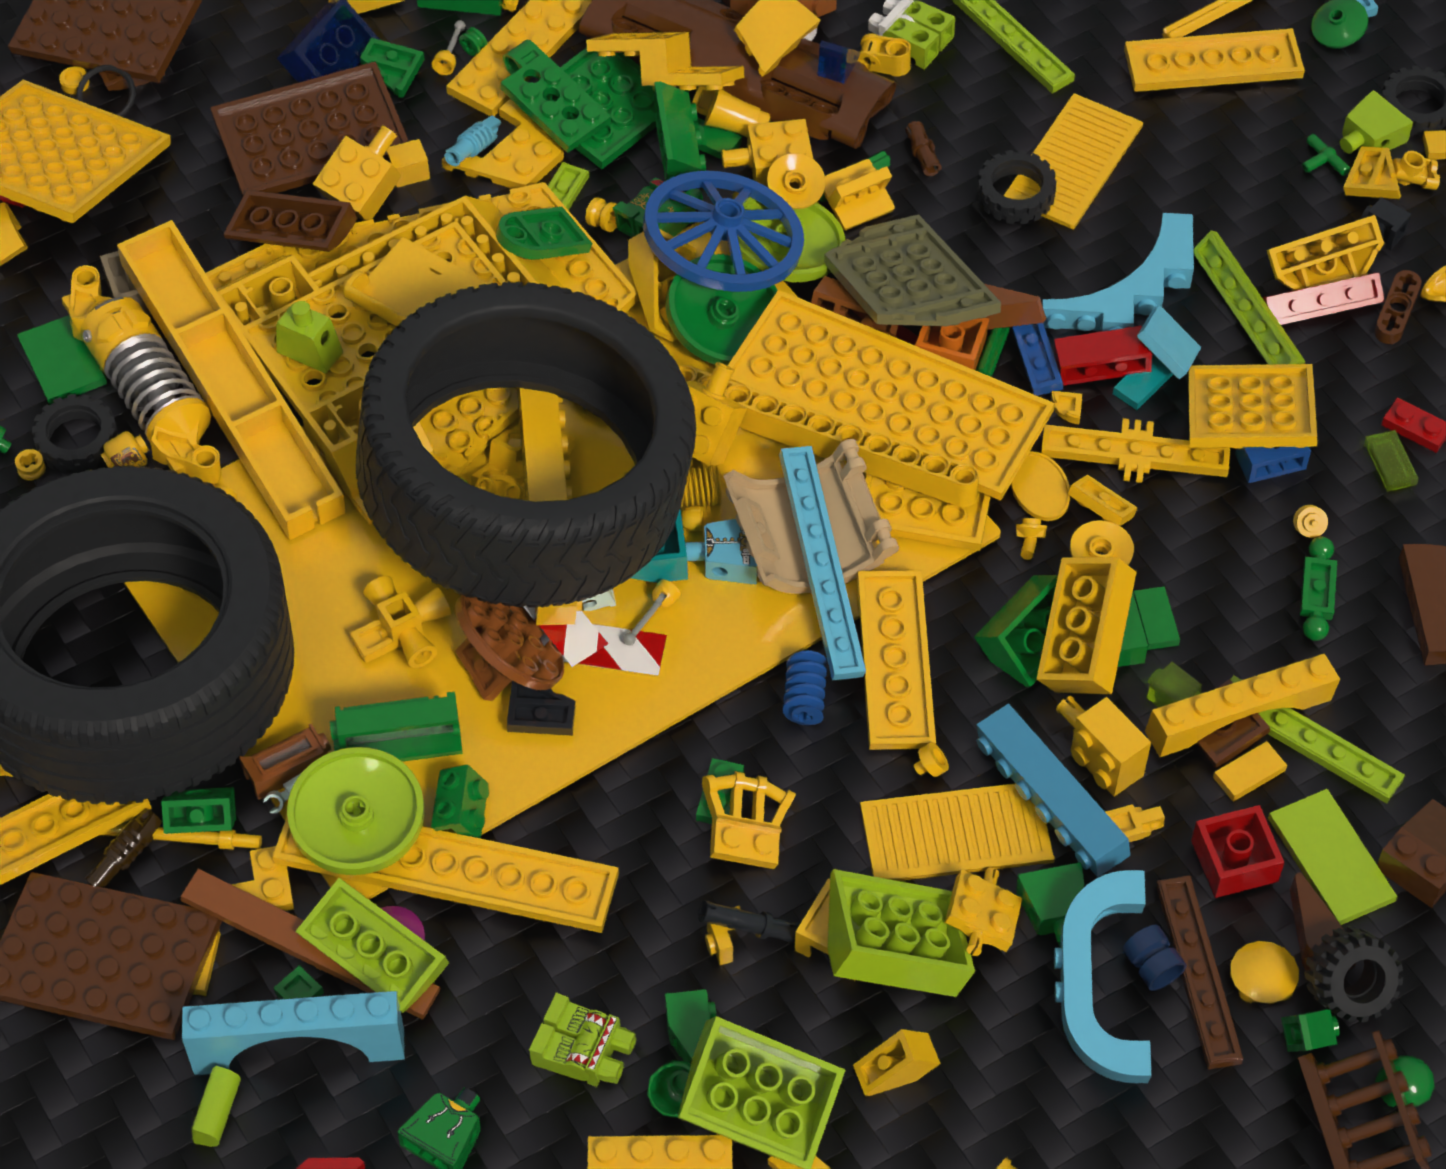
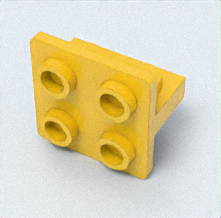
M866 159L825 176L826 184L823 193L843 230L846 231L894 210L895 206L885 189L892 178L888 167L877 170L871 161Z

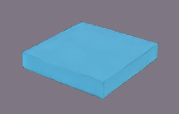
M1160 305L1152 310L1137 335V338L1178 379L1187 374L1201 349L1198 343Z

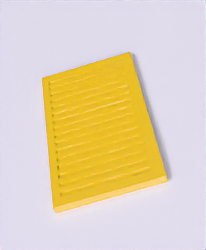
M1074 93L1033 152L1039 155L1042 161L1046 160L1050 164V169H1054L1055 179L1057 180L1054 204L1050 206V210L1046 215L1043 213L1041 216L1074 230L1143 127V122ZM1017 175L1004 194V197L1024 200L1040 192L1041 188L1033 179L1024 175Z
M1015 784L860 802L874 877L904 881L959 874L961 869L971 873L985 871L987 868H994L996 870L1054 863L1055 860L1047 824L1039 818L1035 811V805L1030 799L1025 801L1019 795Z

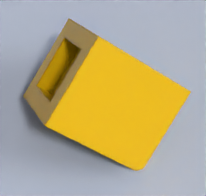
M420 139L388 148L387 155L389 160L401 174V178L396 184L397 187L430 179L428 159Z

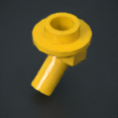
M1022 518V524H1016L1017 537L1025 538L1021 550V557L1025 560L1032 559L1037 538H1045L1047 525H1041V519Z

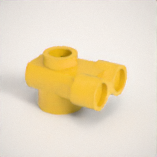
M1407 151L1402 159L1395 158L1393 160L1398 183L1402 185L1413 183L1421 185L1425 189L1437 190L1440 183V176L1437 174V160L1424 158L1423 155L1416 151Z

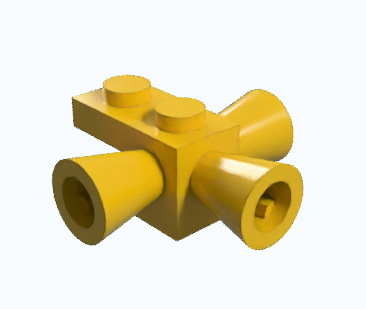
M380 576L368 583L364 589V596L377 608L379 619L350 632L351 640L365 663L400 646L403 648L409 667L420 668L430 663L437 655V648L423 636L422 623L451 615L450 607L442 591L436 586L413 604L406 591L397 594L390 576Z

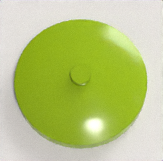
M751 197L743 204L744 210L768 209L765 205ZM816 202L805 209H793L803 228L804 245L796 268L782 281L809 282L827 276L831 271L824 264L825 253L839 247L845 241V234L839 221L830 211ZM780 219L751 220L788 236ZM750 232L778 262H781L788 254L790 248ZM737 236L742 259L755 265L761 271L770 269Z
M351 747L336 750L318 758L300 774L288 798L287 818L296 846L312 863L333 873L363 875L382 870L394 864L411 849L423 826L424 800L417 778L401 760L381 750Z

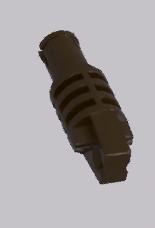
M145 809L136 819L132 818L123 827L122 832H119L117 837L110 842L111 844L104 849V857L84 879L94 887L105 888L120 869L122 871L127 870L130 866L129 864L136 860V856L143 852V848L149 845L154 838L152 835L160 826L162 820L149 809Z

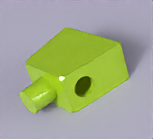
M1373 90L1347 115L1340 146L1348 154L1356 149L1360 150L1361 146L1382 147L1392 150L1408 142L1413 121Z
M298 301L292 304L276 324L277 353L325 374L343 354V349L331 319L310 309L309 303L305 301Z

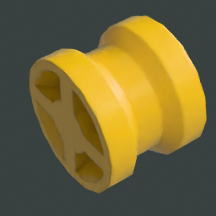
M599 197L591 200L585 215L587 224L593 227L600 226L602 230L607 232L614 231L617 228L613 207L617 203L610 202L607 204L604 199Z

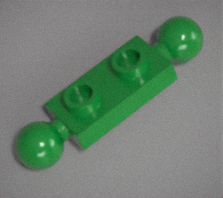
M1323 536L1316 537L1310 542L1309 554L1311 557H1305L1303 565L1300 616L1309 617L1303 624V632L1312 641H1320L1327 636L1329 632L1327 620L1333 619L1335 607L1337 560H1329L1334 553V545L1329 538Z

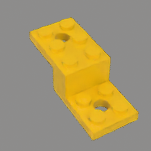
M689 32L610 33L586 40L587 52L598 51V56L601 57L614 56L615 53L623 52L624 56L640 55L642 86H652L653 91L654 83L659 81L673 87L679 86L681 90H695L696 87L705 86L706 90L723 89V86L735 85V80L744 78V66L691 67Z

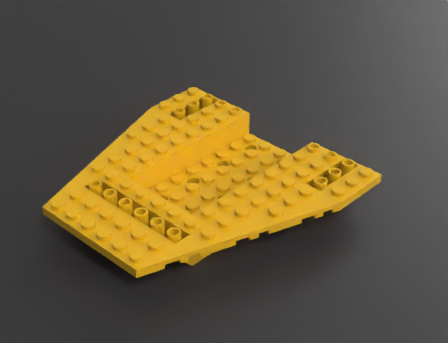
M545 182L510 189V194L492 198L491 194L479 196V199L463 196L450 203L418 209V214L400 217L399 214L387 216L388 220L374 223V219L357 222L345 239L330 252L264 244L206 272L209 280L262 365L303 419L306 435L325 466L369 525L373 521L368 517L357 485L356 448L364 381L373 356L366 358L361 355L367 351L378 352L385 338L397 326L345 298L343 284L349 275L361 271L369 276L397 242L404 237L488 284L497 283L501 286L503 282H522L523 285H526L530 282L546 284L548 287L559 286L560 288L571 289L572 292L578 291L585 295H590L596 300H602L616 307L618 311L625 313L639 301V296L634 286ZM562 206L589 238L592 246L589 253L537 260L526 259L516 256L502 247L496 238V230L500 219L508 213ZM305 301L309 303L310 309L328 316L333 323L343 349V354L326 374L277 353L276 324L295 302ZM311 379L322 380L316 385L307 384ZM517 387L486 388L456 396L433 408L413 428L426 450L442 467L458 476L491 444L493 439L499 436L519 417Z

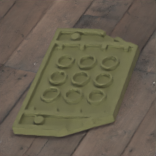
M920 215L867 226L860 230L859 237L853 241L847 239L839 247L825 253L824 264H826L832 274L876 324L949 326L1001 313V302Z

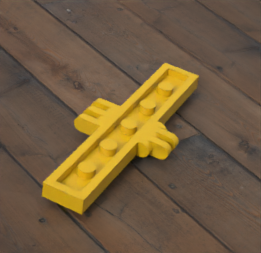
M1127 418L1122 419L1121 433L1045 425L1043 430L1042 454L1050 458L1118 465V470L1124 471L1123 481L1130 482L1131 472H1136V482L1142 483L1143 473L1149 474L1150 469L1227 477L1229 472L1230 447L1190 448V440L1154 437V421H1147L1146 431L1141 430V420L1136 419L1134 429H1129L1130 422Z

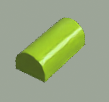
M219 1066L213 1067L192 1127V1140L194 1143L209 1147L219 1145L241 1081L240 1076L235 1072Z

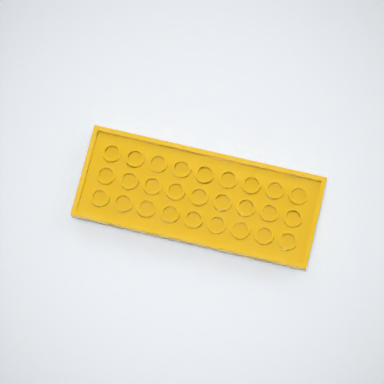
M779 289L728 364V366L735 370L730 378L731 381L973 466L979 473L978 491L1000 501L1048 422L1055 407V403Z

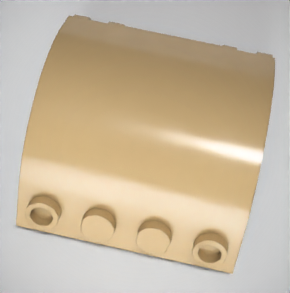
M847 439L841 442L830 457L816 464L845 583L857 579L858 571H871L885 563L884 559L899 550L896 539L891 537L890 532L892 528L888 519L880 518L863 476V472L867 467L864 459L859 457L857 453L859 447L855 439ZM735 470L723 476L727 485L725 491L737 511L736 521L745 532L748 540L746 547L751 556L755 558L758 566L756 573L761 583L784 593H811L784 477L759 480L749 478Z

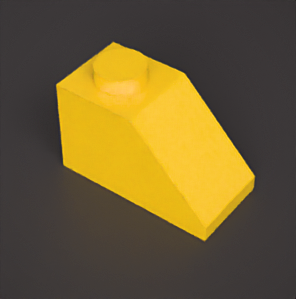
M901 1029L853 1064L865 1096H871L916 1082L941 1063L928 1033Z

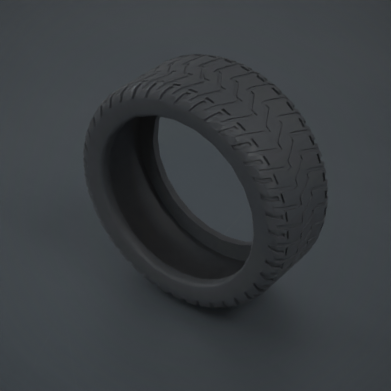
M503 282L501 286L497 283L479 285V288L476 289L472 286L464 290H457V293L453 295L448 293L443 297L440 296L435 299V302H428L425 306L418 308L415 313L407 316L406 320H403L385 338L378 352L374 354L369 371L366 373L356 448V479L358 480L357 485L360 498L363 500L368 517L373 521L372 523L382 539L386 540V544L394 550L395 554L400 556L406 564L409 563L412 566L411 568L420 572L422 576H428L432 579V582L440 584L443 588L454 589V592L457 594L465 595L468 598L477 597L479 601L490 602L491 604L502 603L504 606L515 607L527 605L533 608L538 606L548 607L550 605L560 606L575 601H583L587 598L590 599L622 584L647 565L664 546L675 526L693 456L697 428L695 407L689 387L676 361L670 356L663 344L646 327L638 324L634 318L629 317L625 312L618 311L616 307L578 291L572 292L571 289L560 288L559 286L548 287L546 284L528 282L526 285H523L522 282ZM518 387L544 391L575 402L601 418L622 440L635 466L623 478L600 491L569 500L533 502L502 497L472 486L442 467L422 445L413 427L433 408L459 395L486 388Z

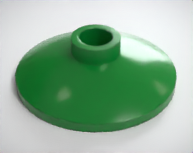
M1331 0L1322 5L1315 13L1311 24L1312 33L1315 39L1325 47H1347L1358 41L1365 33L1368 26V14L1364 6L1356 0Z

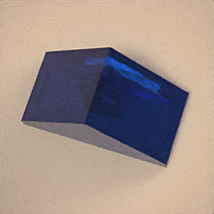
M821 41L819 46L818 76L845 84L860 56V51Z

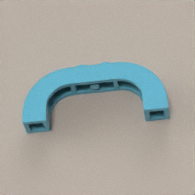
M1144 870L1112 872L1086 885L1076 895L1067 911L1061 930L1060 948H1054V968L1061 969V982H1055V1003H1061L1062 1023L1068 1042L1076 1055L1089 1068L1109 1079L1127 1083H1148L1151 1077L1150 1041L1121 1040L1109 1035L1098 1024L1094 1016L1092 1002L1091 930L1100 919L1110 914L1142 913L1145 906Z

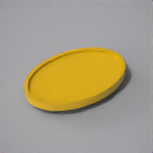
M1030 451L1010 484L1013 495L1019 505L1031 516L1043 521L1057 520L1066 513L1069 507L1070 496L1068 492L1070 486L1068 479L1061 467L1053 459L1045 454Z

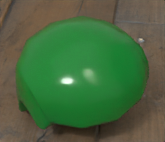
M1409 1055L1398 1056V1059L1393 1060L1396 1072L1403 1071L1409 1086V1091L1404 1092L1407 1103H1414L1415 1107H1419L1430 1100L1435 1084L1434 1076L1429 1066L1423 1060ZM1384 1066L1378 1072L1375 1080L1376 1083L1388 1079ZM1393 1093L1381 1096L1387 1105L1391 1107L1397 1106Z
M673 1060L661 1066L649 1079L647 1095L652 1107L663 1116L678 1117L691 1067L689 1062Z

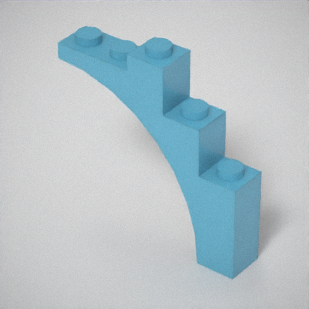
M1163 213L1159 237L1149 256L1132 274L1113 286L1085 296L1068 299H1043L1042 306L1046 316V320L1043 323L1044 327L1102 332L1133 327L1134 314L1150 315L1152 310L1158 305L1162 307L1164 287L1190 289L1194 271L1193 214Z

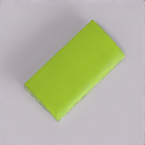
M340 878L336 880L295 931L375 993L397 991L400 1011L402 1013L431 986L449 964L447 958Z

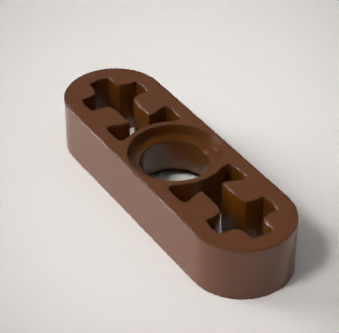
M1403 270L1395 275L1375 328V336L1380 342L1394 344L1401 339L1421 286V278L1417 273ZM1405 283L1410 284L1407 293L1401 292ZM1401 303L1405 306L1406 310L1396 311L1391 308L1390 304ZM1390 320L1395 322L1392 331L1386 330Z

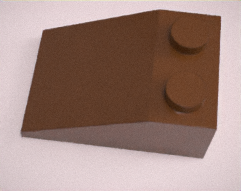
M1434 799L1399 829L1383 848L1377 863L1383 875L1431 908L1446 892V807Z

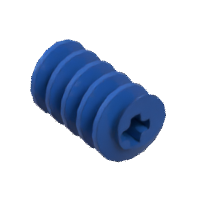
M800 651L791 655L787 660L783 714L794 723L816 725L823 721V713L821 711L824 709V702L822 700L825 698V691L823 689L826 687V680L824 678L827 676V669L824 666L828 664L824 655L815 651Z

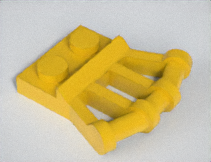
M735 771L732 775L715 777L714 775L703 776L702 788L712 816L710 858L775 869L779 859V839L782 831L780 824L796 793L791 790L786 792L768 782L767 777H746L743 772ZM731 788L730 813L727 815L724 813L718 790ZM743 790L753 791L752 819L741 817ZM765 795L780 803L770 823L764 822Z

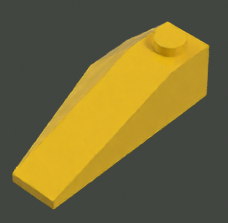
M660 229L666 241L674 238V236ZM643 231L628 240V265L650 331L673 342L677 338L669 325L665 303L668 288L677 273L669 269L657 258L648 245ZM687 243L674 249L688 261L696 259V248Z

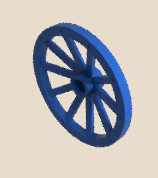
M695 171L668 179L659 185L649 197L643 217V230L646 241L653 253L663 264L691 282L717 290L747 292L768 288L781 282L796 268L804 245V232L801 222L795 211L782 197L759 182L727 172ZM703 188L714 205L685 194L683 191ZM716 188L735 191L739 194L735 199L722 198ZM751 197L765 205L768 209L744 210L743 204ZM671 198L702 212H658V210L666 200ZM780 219L788 236L751 220ZM704 222L668 241L664 239L658 227V223ZM708 232L712 234L697 265L688 261L674 250ZM750 232L790 248L788 254L781 262H778ZM737 236L770 269L746 274ZM721 240L728 241L735 274L720 273L706 269Z

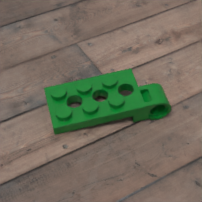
M525 40L503 55V63L511 75L501 81L500 89L567 153L611 123L612 116L532 41ZM528 76L538 78L539 81L533 83L526 82L524 79ZM552 94L557 96L558 100L547 101L544 99V96ZM565 113H574L578 117L573 120L566 119L563 115Z

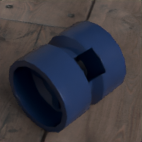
M1159 925L1143 928L1129 938L1122 948L1130 963L1136 968L1140 967L1139 975L1149 990L1152 991L1159 990L1172 983L1187 967L1178 951L1173 947L1168 948L1170 945L1168 937Z

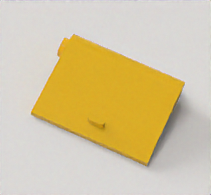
M402 237L369 276L361 271H357L346 278L343 289L346 299L398 326L411 313H415L418 308L425 306L428 302H435V299L440 296L443 297L448 293L453 295L457 293V290H464L472 286L476 289L479 288V285H488V283Z

